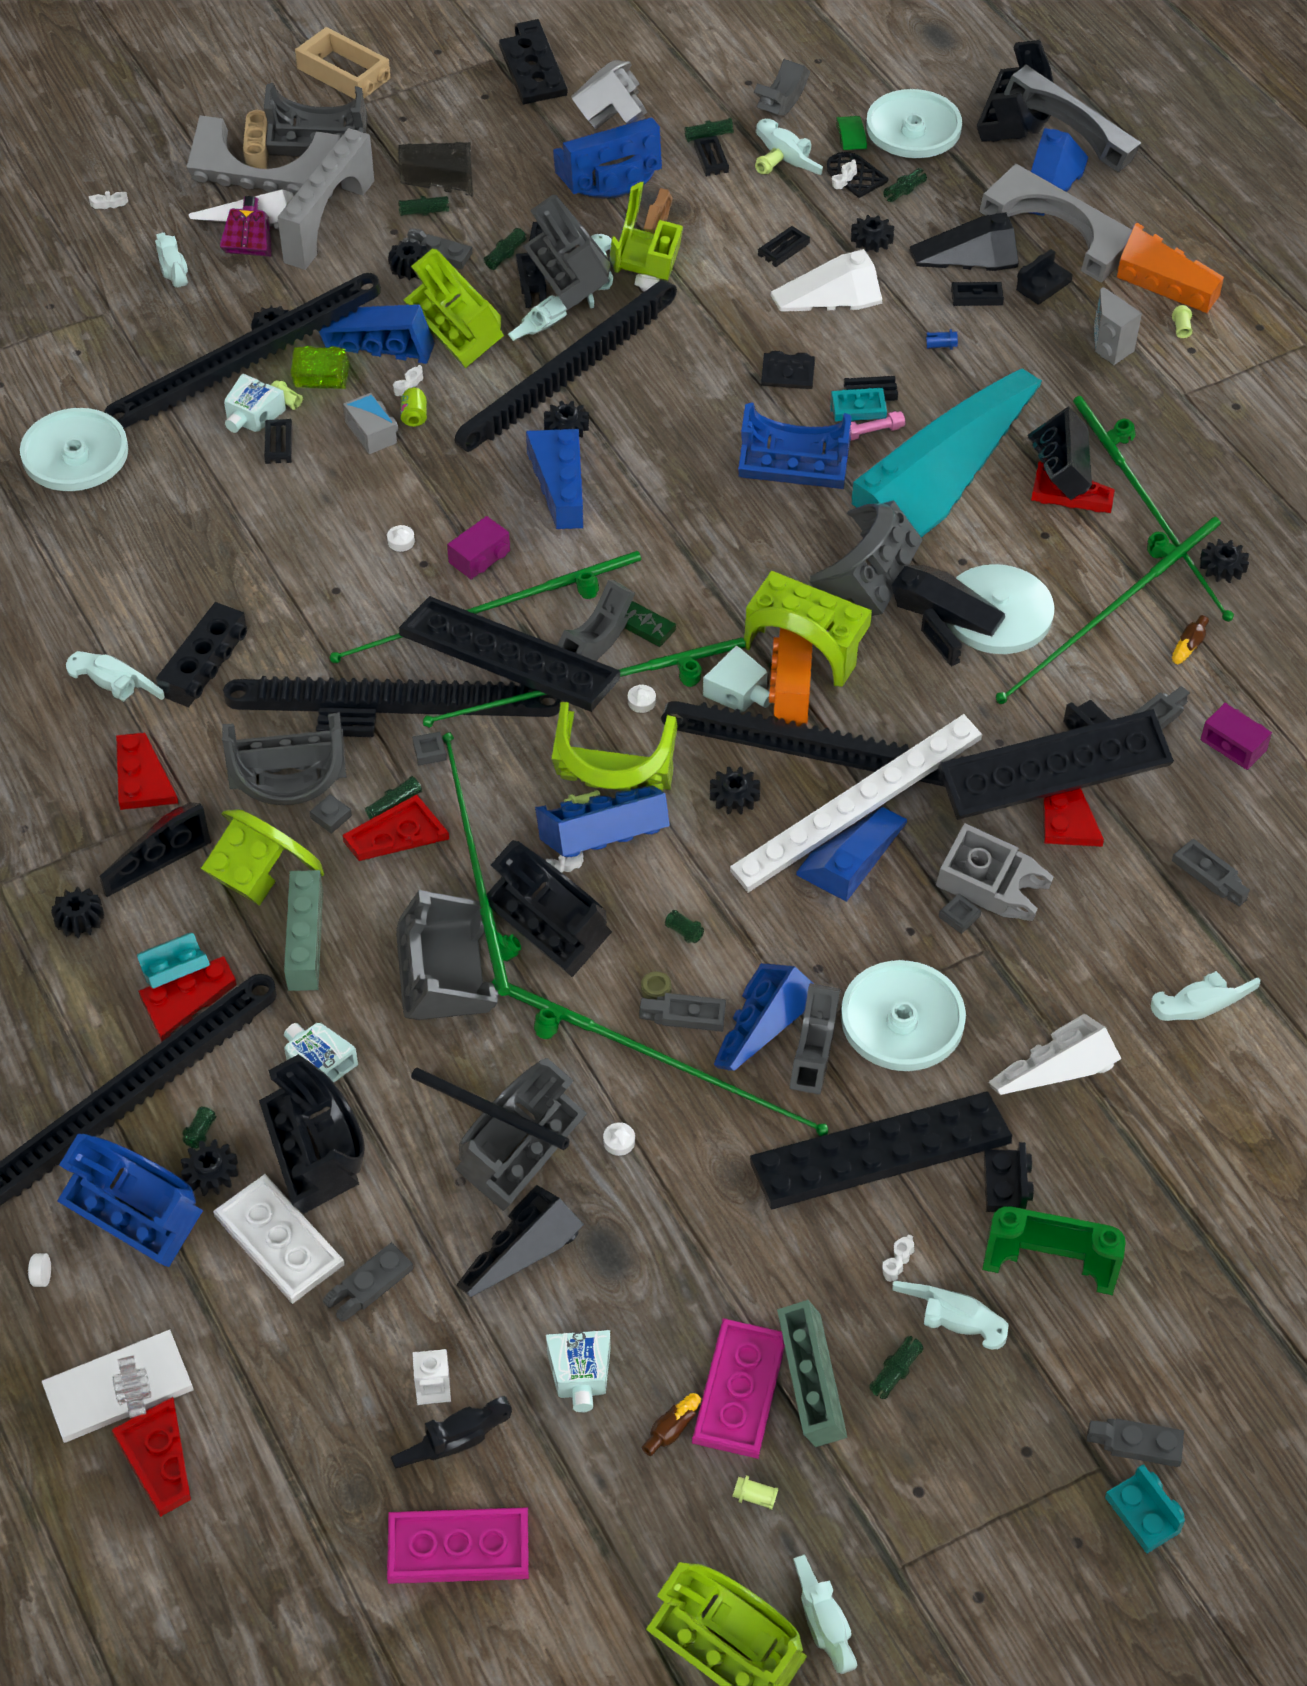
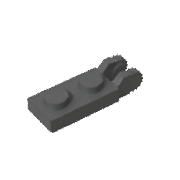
M410 229L407 233L408 237L402 240L404 243L408 242L409 239L413 243L420 241L421 245L427 246L428 252L432 248L437 249L453 267L458 269L464 267L473 253L472 246L429 234L426 235L420 229Z
M391 1242L343 1280L340 1285H336L324 1296L323 1303L328 1308H331L349 1295L351 1298L336 1313L337 1318L344 1322L360 1309L364 1310L409 1274L414 1269L413 1263Z

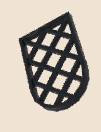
M839 152L832 155L827 161V172L830 176L840 173L842 169L840 167L841 163L846 164L855 159L856 164L861 165V169L857 168L860 176H853L852 179L859 180V184H850V181H847L848 184L844 186L858 198L888 182V177L855 153ZM849 157L850 160H841V158ZM830 163H838L837 167H830ZM863 173H872V177H863ZM862 180L871 181V185L862 184Z

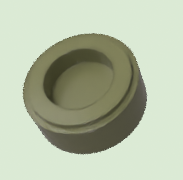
M650 972L641 981V993L645 999L657 1000V997L665 996V993H671V980L665 973Z

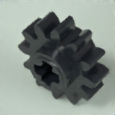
M867 215L865 220L857 218V224H852L851 242H856V248L863 246L866 252L874 250L878 253L880 247L887 250L888 244H893L894 226L889 225L888 219L882 221L879 215L876 217Z
M560 401L558 407L550 405V411L544 412V430L579 429V437L582 438L583 431H589V412L584 411V405L575 407L574 401H571L569 404Z
M1218 539L1216 546L1208 542L1206 549L1201 551L1200 569H1207L1205 576L1214 575L1216 582H1219L1222 578L1231 583L1232 576L1240 580L1242 573L1247 572L1249 553H1242V545L1233 546V540L1223 543L1221 539Z
M729 766L727 767L726 774L717 771L716 779L710 780V800L716 801V809H721L725 806L727 814H730L732 809H737L740 815L743 814V807L745 806L753 810L754 802L760 800V780H753L754 772H749L745 775L741 766L737 769V772H733Z
M214 1139L210 1147H206V1144L200 1141V1149L198 1151L193 1148L187 1149L190 1159H181L182 1168L184 1169L181 1171V1175L193 1191L200 1187L202 1196H206L208 1189L213 1188L214 1192L219 1195L220 1185L232 1187L230 1177L238 1176L236 1166L238 1160L236 1154L231 1153L229 1144L219 1148L217 1139Z

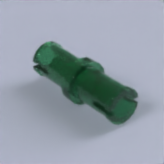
M731 118L715 122L707 120L704 124L684 127L685 138L688 143L694 141V139L734 133V129H732L734 127Z
M917 168L909 175L899 177L896 183L884 189V197L886 198L892 194L893 196L889 197L887 201L894 202L902 195L912 193L915 187L926 182V173L918 177L924 170Z
M420 196V199L398 201L400 216L412 214L427 216L428 213L449 212L447 196L435 198Z
M515 228L505 239L499 240L496 248L484 257L486 266L491 270H495L506 258H511L514 255V250L527 239L524 231L520 228Z
M411 776L395 789L386 790L383 797L370 806L365 807V812L371 820L421 793L422 787L417 779Z
M905 1337L897 1351L885 1359L883 1363L884 1368L874 1381L869 1384V1388L874 1395L878 1397L880 1392L883 1391L880 1398L887 1399L899 1380L905 1379L910 1372L909 1367L924 1350L923 1345L918 1339L915 1338L913 1343L910 1344L913 1337Z

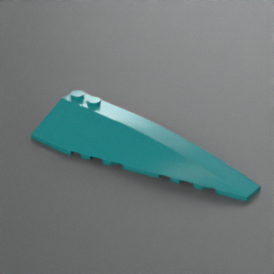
M1021 368L959 403L853 482L851 504L857 508L866 504H882L894 500L920 537H923L949 515L951 507L959 501L966 486H969L974 480L976 472L981 470L998 446L1001 437L1005 436L1010 429L1013 420L1018 418L1023 406L1028 404L1038 390L1042 380Z

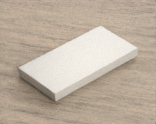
M266 1174L213 1211L214 1217L292 1304L345 1265L343 1258L301 1212L292 1205L290 1200Z
M170 1330L42 1381L64 1443L147 1410L172 1397L176 1398L193 1391V1386Z

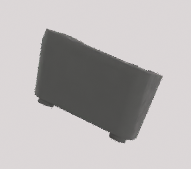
M418 890L401 915L397 925L396 937L402 1005L405 1018L424 1020L488 1013L496 1006L498 991L495 990L493 983H483L478 940L485 932L479 901Z

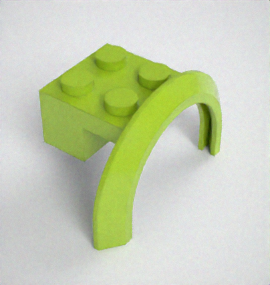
M639 182L630 189L628 209L620 240L618 242L616 237L613 236L610 263L615 273H619L621 269L668 281L680 248L683 226L659 220L655 233L635 229L644 183Z
M240 809L225 810L221 813L230 824L201 867L214 880L259 906L276 882L268 873L284 849L298 858L309 869L320 870L321 876H324L320 861L307 849L268 823Z

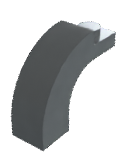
M783 59L778 75L771 87L757 83L754 93L760 97L757 108L780 116L787 114L801 96L811 71L804 65Z
M608 580L600 600L589 619L577 629L564 630L557 646L597 661L614 644L629 619L626 613L635 592L615 580Z
M809 984L802 1030L793 1062L789 1089L821 1094L835 1029L840 988Z

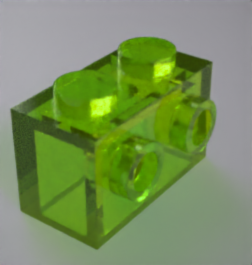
M313 346L294 347L290 374L295 387L346 389L349 359L345 348L335 346L329 348H315Z

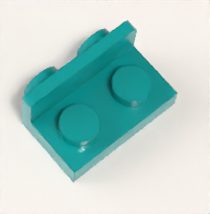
M883 388L831 391L830 411L833 412L835 422L842 421L844 413L852 416L851 421L886 419L887 407Z
M192 932L137 954L145 980L152 988L210 966L206 954L200 949Z
M1144 1464L1137 1467L1134 1476L1106 1492V1500L1146 1554L1180 1534L1185 1522L1181 1506L1175 1500H1170L1163 1490L1159 1477L1154 1472H1149Z

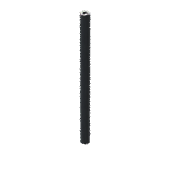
M415 1068L411 1074L412 1079L557 1148L565 1150L569 1145V1138L420 1068Z

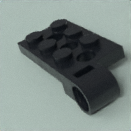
M539 19L515 23V36L499 39V47L522 104L567 96L568 88ZM533 61V62H536L537 64H535V65H530V64L527 63V62ZM535 78H541V79H543V81L537 82V81L534 80V79H535Z

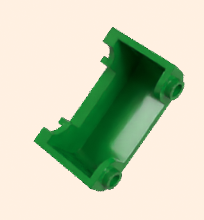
M1002 1207L994 1213L990 1221L982 1270L999 1273V1269L1005 1261L1011 1259L1010 1261L1017 1262L1019 1248L1084 1260L1082 1275H1091L1097 1283L1096 1292L1113 1295L1124 1259L1125 1237L1118 1228L1110 1225L1016 1207Z

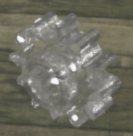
M134 1355L117 1359L120 1374L113 1375L112 1380L118 1404H127L130 1418L146 1414L144 1399L151 1398L152 1393L145 1367L137 1369Z

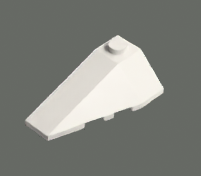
M281 189L255 196L259 199L258 210L265 211L269 216L270 226L279 229L278 216L293 198V193ZM243 200L190 213L189 217L193 220L226 222L230 209H243Z
M864 249L840 255L771 291V297L780 311H810L813 307H827V310H835L836 306H850V310H859L882 304L875 267Z
M1083 1014L1051 1034L1053 1040L1044 1046L1036 1045L1032 1048L1029 1059L1014 1062L988 1083L992 1089L1002 1095L1096 1073H1104L1110 1070L1121 1057L1106 1027L1088 1015Z

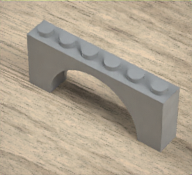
M200 115L187 169L192 179L198 182L205 183L211 181L223 186L232 184L239 185L245 189L260 188L268 192L283 189L292 192L293 196H295L338 142L340 135L316 132L308 149L293 162L278 168L260 169L241 163L228 151V129L223 118Z
M348 128L279 214L278 224L285 264L306 270L317 256V236L321 217L331 193L340 182L342 189L364 195L373 184L374 171L369 134Z
M1018 164L1012 166L983 194L979 211L985 216L1006 212L1008 217L1020 213L1037 212L1053 215L1067 221L1082 234L1088 246L1081 271L1101 283L1119 266L1121 255L1132 232V229Z

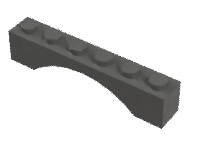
M1025 65L1011 76L1004 95H1013L1020 92L1029 109L1049 114L1071 126L1090 143L1099 160L1118 173L1133 161L1141 145L1140 141L1028 65Z

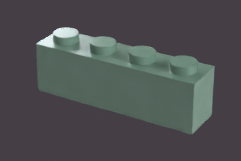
M320 870L290 871L284 964L288 991L319 990L323 887Z
M809 1300L777 1309L803 1435L815 1447L848 1438L821 1314Z

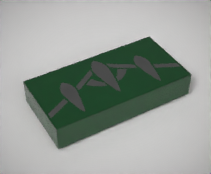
M634 601L631 602L626 613L629 619L624 628L661 647L675 632L676 624Z

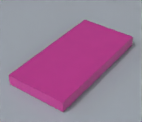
M723 1318L692 1437V1444L759 1459L785 1350L782 1331Z
M528 1507L389 1512L388 1584L529 1579Z

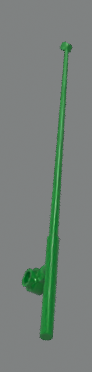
M1075 397L1073 403L1108 454L1123 471L1176 547L1179 546L1180 542L1116 447V444L1119 442L1127 444L1129 439L1130 441L1136 436L1134 423L1129 419H1120L1115 424L1114 429L1106 432L1083 397ZM1188 554L1183 555L1184 560L1222 612V619L1227 622L1232 621L1234 613L1223 608Z
M1212 517L1177 547L1169 543V538L1165 533L1154 532L1148 538L1147 551L1153 558L1163 557V559L1008 692L997 693L996 702L999 704L1006 703L1007 697L1220 526L1219 518Z
M635 551L548 580L546 583L470 608L467 611L477 614L576 583L577 591L582 598L591 599L596 597L599 591L597 575L641 561V555L639 551ZM398 633L343 653L332 652L330 661L332 663H339L341 657L403 637Z
M740 637L651 659L648 662L618 670H620V677L677 665L680 681L687 687H693L701 680L702 668L696 660L730 652L735 646L741 649L745 648L746 643L744 638ZM533 691L436 717L427 715L423 719V726L430 728L434 721L547 694Z
M448 732L442 736V740L447 745L481 907V919L498 994L506 996L510 993V987L504 961L508 962L518 956V951L522 948L516 936L514 937L513 934L502 936L496 930L450 743L454 737L451 732Z
M494 978L492 983L495 987V990H497L496 981ZM509 983L510 993L508 996L540 1010L535 1016L534 1030L536 1035L542 1039L552 1038L558 1031L559 1023L561 1020H564L816 1129L818 1136L828 1134V1126L825 1123L815 1124L603 1027L590 1018Z

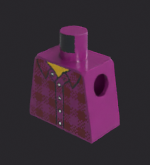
M244 196L243 209L232 208L229 210L220 242V247L225 253L271 257L269 216L265 211L258 210V198Z

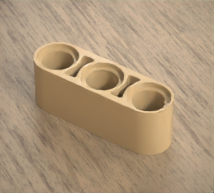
M253 110L246 116L243 151L245 165L267 169L268 150L266 140L268 122L265 112L262 110Z

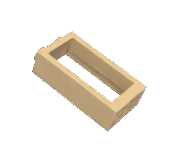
M325 27L295 49L297 69L354 99L356 98L355 86L362 88L363 97L365 98L391 79L389 59L328 27ZM334 51L368 70L356 77L323 60V58Z

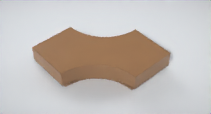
M660 188L655 203L649 206L644 226L645 231L655 233L659 220L667 221L673 199L669 190Z

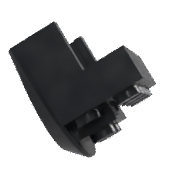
M1040 40L1015 43L1013 48L1019 67L1000 69L977 123L981 142L1021 139L1027 137L1028 132L1031 134L1039 133L1049 120L1051 115L1029 109L1020 92L1013 95H1004L1011 76L1025 65H1028L1053 82L1051 67Z
M512 840L491 864L501 878L487 893L489 906L562 970L573 977L612 933L606 925V910L567 876L519 841ZM547 882L542 890L531 900V896L541 884Z
M298 1054L268 1070L271 1080L281 1089L259 1100L291 1203L305 1214L359 1185L356 1174L361 1170L365 1145L357 1118L342 1092L322 1070ZM325 1107H330L329 1110L309 1119L312 1114L323 1110ZM307 1126L313 1136V1139L318 1149V1153L320 1156V1160L318 1161L307 1131Z

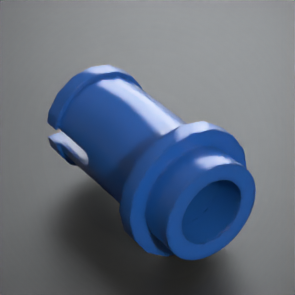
M949 329V332L926 333L927 349L950 347V350H953V347H958L957 331L952 332V329Z

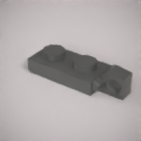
M1182 686L1170 695L1160 692L1133 714L1154 709L1161 729H1163L1184 711L1183 706L1187 704L1190 692Z
M1191 839L1173 854L1172 862L1216 895L1222 898L1227 897L1229 901L1239 907L1247 901L1250 889L1241 883L1242 880L1237 876L1238 871L1195 839Z
M665 993V996L657 997V1000L641 998L639 1018L651 1020L656 1024L723 1032L726 1000Z
M1117 1418L1116 1420L1107 1419V1422L1090 1420L1087 1442L1104 1444V1450L1110 1451L1112 1456L1180 1467L1184 1430Z

